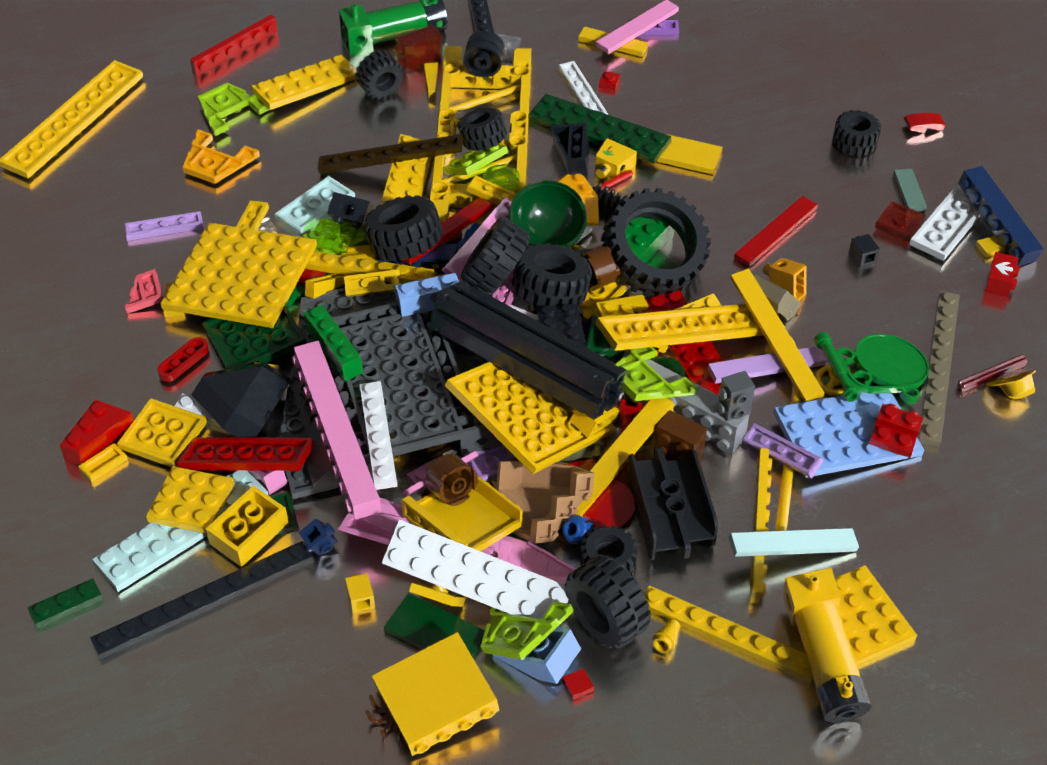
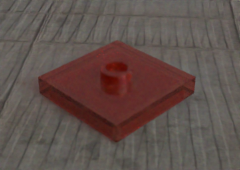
M891 201L876 221L875 228L910 242L911 238L925 221L926 215Z

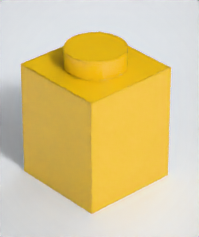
M368 573L356 574L345 578L346 591L352 613L374 609V594Z

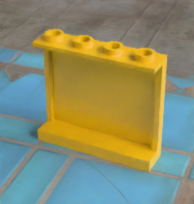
M478 475L475 490L472 489L468 494L470 497L465 502L456 506L444 503L433 493L418 501H415L410 496L402 499V516L413 525L480 552L522 527L523 510Z
M458 632L372 675L375 687L387 705L412 756L417 753L426 752L430 746L438 742L447 741L453 734L461 730H468L476 722L482 719H489L499 711L494 693Z

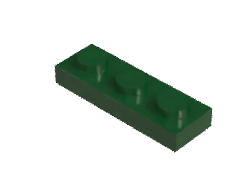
M92 578L27 608L36 628L39 629L103 600Z

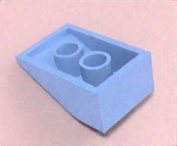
M557 627L523 660L498 655L493 656L538 680L557 684L581 648L570 629Z

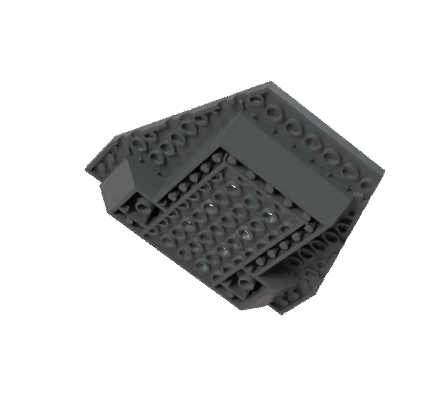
M345 287L328 291L315 299L310 297L301 298L298 327L306 338L307 344L315 342V340L306 329L303 312L322 304L361 356L363 374L345 382L326 356L325 359L372 479L373 472L360 384L381 381L384 404H386L385 411L389 435H396L395 438L390 439L393 456L455 440L462 455L503 445L445 387L448 379L490 361L470 350L465 354H456L451 351L450 339L440 334L439 331L429 328L432 311L402 317L395 292L346 297ZM292 360L291 373L289 374L291 381L289 387H287L281 438H313L315 444L300 471H286L292 497L296 499L338 488V482H341L340 478H335L332 468L335 465L334 461L329 462L326 449H329L328 445H323L320 433H323L322 429H317L314 419L317 415L311 413L309 407L311 399H306L303 390L305 383H300L297 373L300 369H295ZM414 362L416 365L408 366L407 364ZM368 373H375L373 376H366ZM423 392L427 394L423 397L417 396L419 393ZM430 424L439 425L436 428L428 427Z

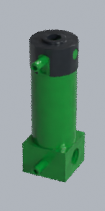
M419 0L365 12L362 5L352 4L348 8L339 9L341 38L350 57L373 52V44L447 30L448 27L447 13L443 0Z

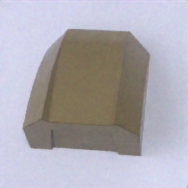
M756 274L753 275L776 314L785 321L793 318L802 303L787 290Z

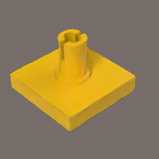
M412 583L409 592L450 606L463 607L466 599L465 597L450 593L447 589L435 584L429 586L422 583Z

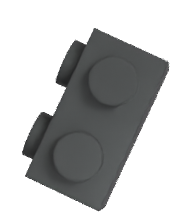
M746 371L721 379L719 399L716 405L718 412L723 414L727 421L740 419L751 413L755 385Z

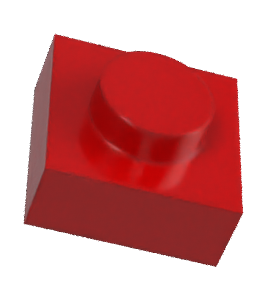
M604 71L599 80V87L616 90L621 74Z

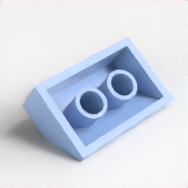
M456 273L393 285L402 317L436 309L435 302L430 300L433 293L437 294L438 291L458 283Z

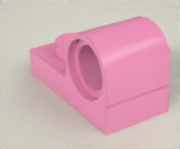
M247 470L268 491V495L288 484L284 471Z

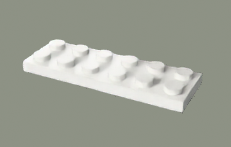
M959 184L953 188L915 233L909 245L943 261L980 217L979 212L970 202Z

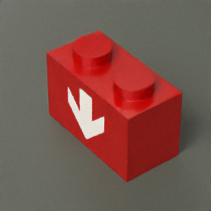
M995 252L985 292L1008 297L1010 290H1015L1017 279L1014 277H1018L1020 266L1017 265L1019 257Z

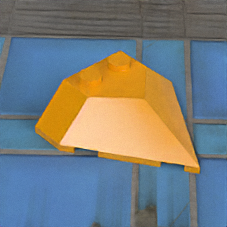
M567 174L554 180L568 185L581 196L587 210L586 225L598 226V196L586 178L581 174Z

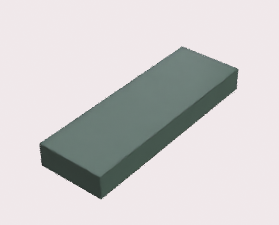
M913 169L894 170L893 176L907 212L926 211L927 205Z

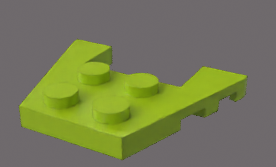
M225 83L198 96V102L214 136L229 130L228 124L222 118L235 111H239L248 105L259 115L270 110L255 94L252 96L246 94V90L230 83Z
M653 347L633 349L630 351V355L626 358L623 357L616 363V366L627 369L623 385L620 388L634 401L696 395L698 388L686 377L668 383L645 362L656 356L657 350Z
M553 601L543 618L537 619L508 614L491 607V620L486 625L480 647L487 654L523 660L574 610L571 604Z

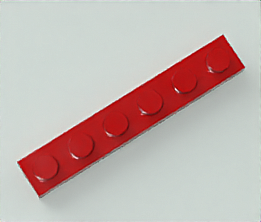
M271 14L191 58L192 73L198 76L277 32L276 17Z

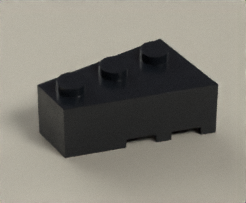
M587 123L551 126L553 143L569 175L581 174L588 176L589 135Z

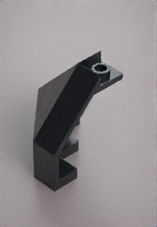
M263 362L205 373L191 395L226 431L236 437L256 438L283 392L288 387L291 378Z

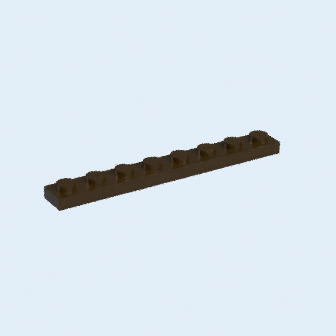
M461 134L319 156L317 169L319 174L455 154L462 152L463 138Z

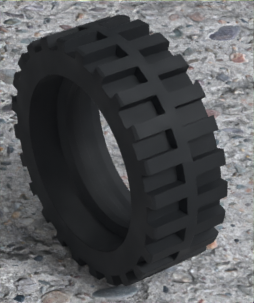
M650 188L643 189L641 194L638 191L632 192L629 198L626 196L617 205L603 228L605 231L601 235V241L604 242L602 246L610 247L612 258L620 268V275L618 276L621 280L619 283L623 286L625 283L630 285V291L634 293L640 290L643 291V296L649 297L651 293H655V296L664 295L666 292L682 291L694 280L707 263L705 260L710 255V250L707 248L711 245V238L706 237L709 233V228L702 223L705 219L702 214L697 215L695 212L697 208L693 204L689 206L685 203L686 198L683 196L680 199L675 197V192L662 193L660 188H656L654 192H650ZM651 217L668 224L677 232L683 242L685 249L683 263L674 269H659L644 263L633 253L627 242L625 230L628 223L635 218Z

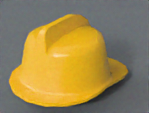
M1033 369L1015 376L996 379L986 383V386L999 385L1006 396L1020 399L1035 392L1032 374L1036 370Z

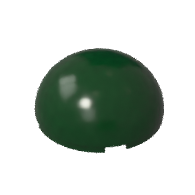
M542 180L539 183L528 184L515 195L510 206L509 220L528 232L530 240L527 246H533L538 243L541 245L550 243V245L557 244L564 248H570L581 238L585 230L587 210L581 196L574 189L561 182Z

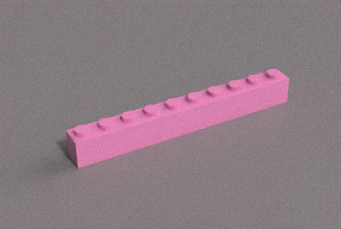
M319 341L294 347L295 356L292 357L295 369H300L297 372L300 383H305L303 387L306 399H311V402H309L311 413L317 415L314 418L317 429H322L323 433H320L324 446L328 445L329 449H326L329 462L334 461L335 465L332 466L335 478H340L341 480L338 484L341 494H346L347 496L345 504L348 512H353L355 520L380 513L381 505L378 493Z

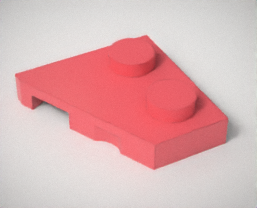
M155 269L136 275L134 286L129 294L131 299L129 304L125 305L128 314L162 302L164 297Z

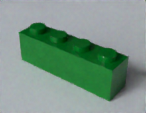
M321 304L303 312L307 331L315 341H319L323 353L343 381H348L363 374L361 356L325 307Z

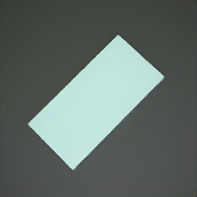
M328 176L276 212L275 219L302 236L329 217L327 211L333 192L355 197V192Z

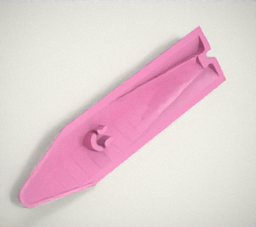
M379 497L380 513L355 520L353 512L352 514L348 513L337 530L389 545L399 519L410 524L412 523L402 516V504ZM505 536L481 551L564 585L567 576L576 569L530 541L525 542L509 536Z

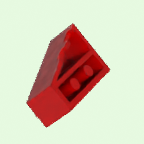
M95 399L61 442L60 448L64 461L79 466L104 450L111 443L116 444L119 442L120 437L125 434L134 421L132 412Z

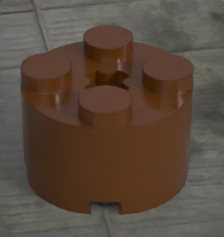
M599 245L580 253L581 257L586 258L592 269L589 284L591 287L590 291H595L615 282L617 276L620 275V268L615 264L609 246L603 247Z
M454 453L443 455L436 460L430 461L427 465V488L448 505L456 506L462 504L470 497L468 495L472 489L475 490L477 486V473Z

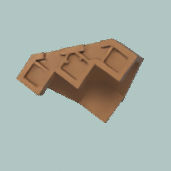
M511 458V460L498 461L497 480L491 481L497 491L503 493L510 501L517 504L523 510L522 527L514 531L515 535L534 543L554 541L559 535L557 532L570 516L576 515L578 512L577 508L583 500L587 501L593 491L594 472L574 465L554 463L532 474L517 458Z

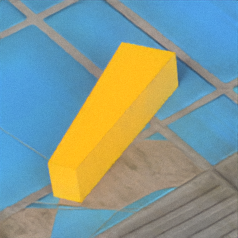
M438 62L424 63L429 100L436 99Z
M330 274L306 280L305 296L315 299L328 291L345 285L344 276L346 275Z

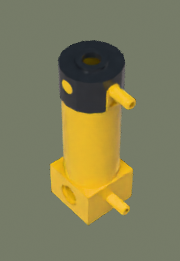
M832 568L785 577L783 599L791 625H797L825 721L833 723L845 722L866 714L872 707L839 612L841 595Z

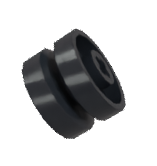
M479 31L472 34L467 41L463 57L466 69L478 77H490L498 73L502 66L505 45L502 39L490 31Z

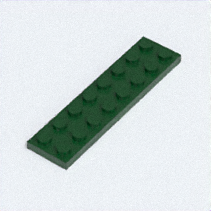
M545 94L528 116L529 121L549 128L556 125L587 123L589 142L602 146L608 138L637 151L636 158L653 164L657 162L671 143V136L549 94Z

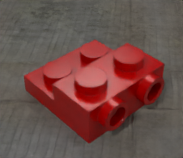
M882 403L869 444L910 458L924 417L919 416L916 411L910 410L906 412L898 409L895 404L890 403L886 405Z

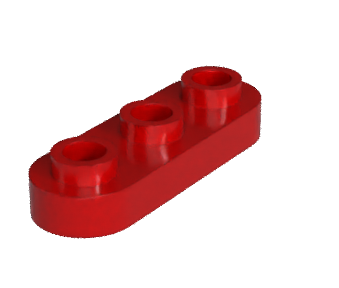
M195 337L159 364L157 368L159 378L167 382L178 378L208 353L209 346L207 340L203 337Z

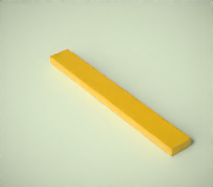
M750 269L732 274L731 281L803 401L808 402L823 397V389Z
M668 398L653 399L639 412L590 470L594 472L592 495L587 501L583 500L578 506L576 515L583 516L627 464L629 454L637 452L656 429V426L666 413L674 408L675 404Z

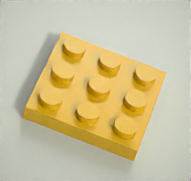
M150 398L117 444L121 450L169 467H176L178 465L177 462L193 438L197 437L206 425L207 419L205 416Z
M172 466L146 515L147 521L207 534L206 528L222 512L235 485L234 478Z

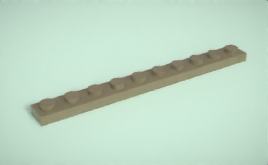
M940 291L938 296L929 373L922 417L924 418L919 433V442L921 444L938 448L942 438L960 298L959 294Z

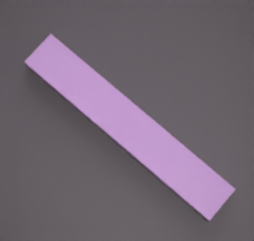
M817 346L798 349L809 368L826 365L827 359ZM775 353L710 363L707 367L715 384L721 383L723 377L746 371L750 378L786 372Z

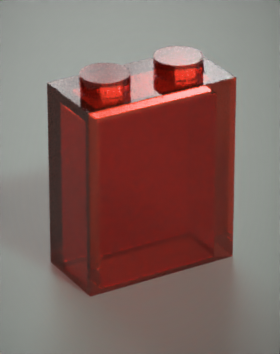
M433 25L396 38L395 50L397 61L403 67L402 69L406 75L424 69V63L442 62L441 33Z

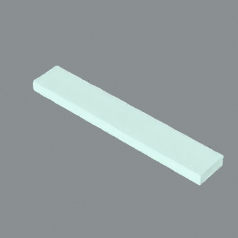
M852 528L731 533L728 537L734 557L855 552L859 548Z

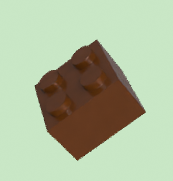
M669 410L656 426L653 453L655 454V448L662 447L665 459L673 461L690 458L691 450H696L698 460H700L704 453L707 428Z

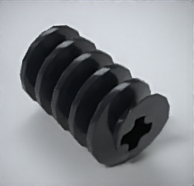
M599 183L596 187H592L598 196V208L600 210L605 209L607 213L612 214L617 205L622 201V193L618 192L614 196V189L608 193L609 187L605 186L602 190V184Z

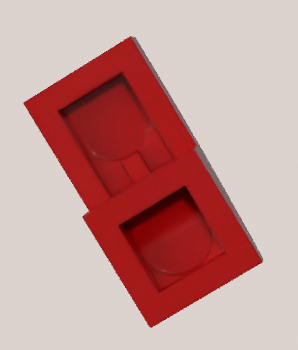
M916 113L903 118L909 130L924 133L927 128L943 131L946 126L941 115L936 113Z

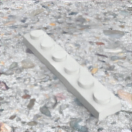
M381 381L360 384L374 486L376 490L397 487Z

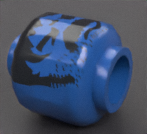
M573 515L564 522L562 534L567 542L582 545L583 538H586L588 532H593L595 525L588 517Z

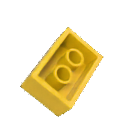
M253 485L206 528L209 544L240 567H243L289 524L286 508Z

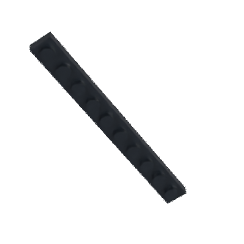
M300 541L90 637L91 642L101 660L312 563L313 556L305 548L303 541Z

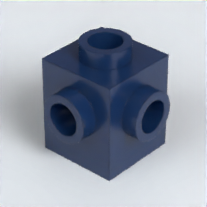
M316 518L298 532L304 540L303 545L310 553L315 552L320 556L328 553L333 548V545L338 542L334 536L336 533L334 528L328 522L324 524Z

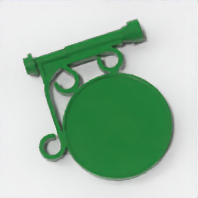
M821 332L814 337L815 345L823 351L836 378L839 379L844 389L842 396L845 400L853 402L859 397V393H900V398L907 403L917 402L920 396L917 388L925 382L928 376L929 363L924 354L910 342L892 335L872 334L862 338L857 343L854 351L844 347L836 351L835 347L831 346L832 340L827 332ZM854 361L859 370L851 374L847 365L852 364ZM856 378H863L866 381L863 384L857 381ZM873 381L874 383L880 386H870V384Z

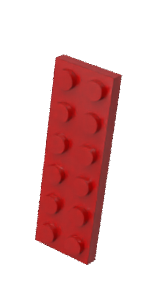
M194 437L177 464L179 468L189 470H269L294 472L301 470L315 444L313 438Z

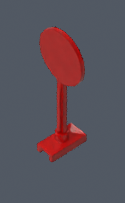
M621 399L620 428L623 429L622 433L643 409V403L638 402L637 407L626 405L625 399ZM621 471L583 515L593 521L595 528L601 529L603 525L607 527L614 525L617 529L622 528L631 521L635 513V498L632 491L625 484L618 481Z

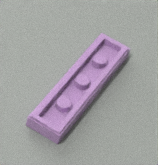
M201 211L124 223L127 241L204 229Z
M753 423L742 439L745 444L760 451V448L769 449L770 457L811 479L824 462L821 457Z

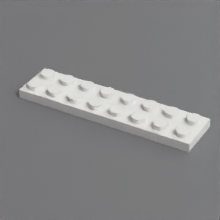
M400 519L382 561L384 565L512 615L542 619L553 601L568 602L564 584Z

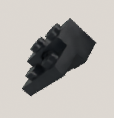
M333 192L327 214L332 218L333 222L343 224L344 221L350 223V226L361 229V226L364 227L366 216L374 209V205L367 200Z

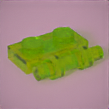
M321 217L314 230L315 236H318V239L313 237L310 239H316L317 249L323 250L325 248L332 250L333 253L339 254L341 252L347 254L349 247L343 245V243L351 245L358 232V228H354L346 223L339 224ZM327 239H330V240H334L335 242L333 243V242H329V241H326V240H327Z

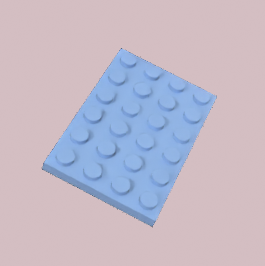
M859 393V397L853 402L845 400L843 396L774 408L773 414L785 438L823 459L824 462L814 476L908 458L869 444L882 403L886 405L890 403L895 404L901 410L892 393ZM918 438L910 458L922 456L924 453Z

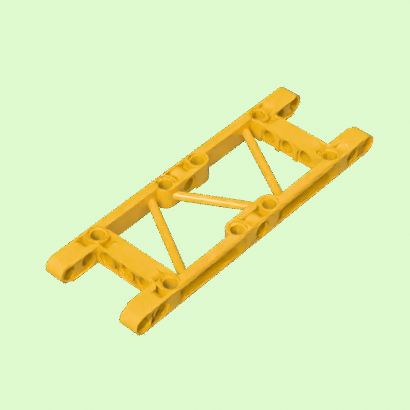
M445 46L436 138L456 135L457 123L459 121L456 119V112L521 91L520 111H515L510 116L509 141L503 139L501 143H498V145L507 146L509 157L489 163L469 175H454L443 179L445 158H449L454 154L434 157L430 200L436 206L441 223L449 218L450 208H464L476 199L481 198L466 191L469 183H454L517 162L516 184L498 186L516 194L526 186L532 48H516L514 50L513 66L502 65L499 72L494 76L478 77L471 74L465 65L462 64L461 46ZM452 87L503 89L450 107ZM492 203L493 209H495L498 205Z

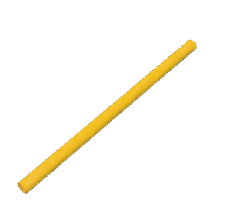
M794 384L792 386L790 405L801 403L802 399ZM783 464L775 531H787L794 469Z

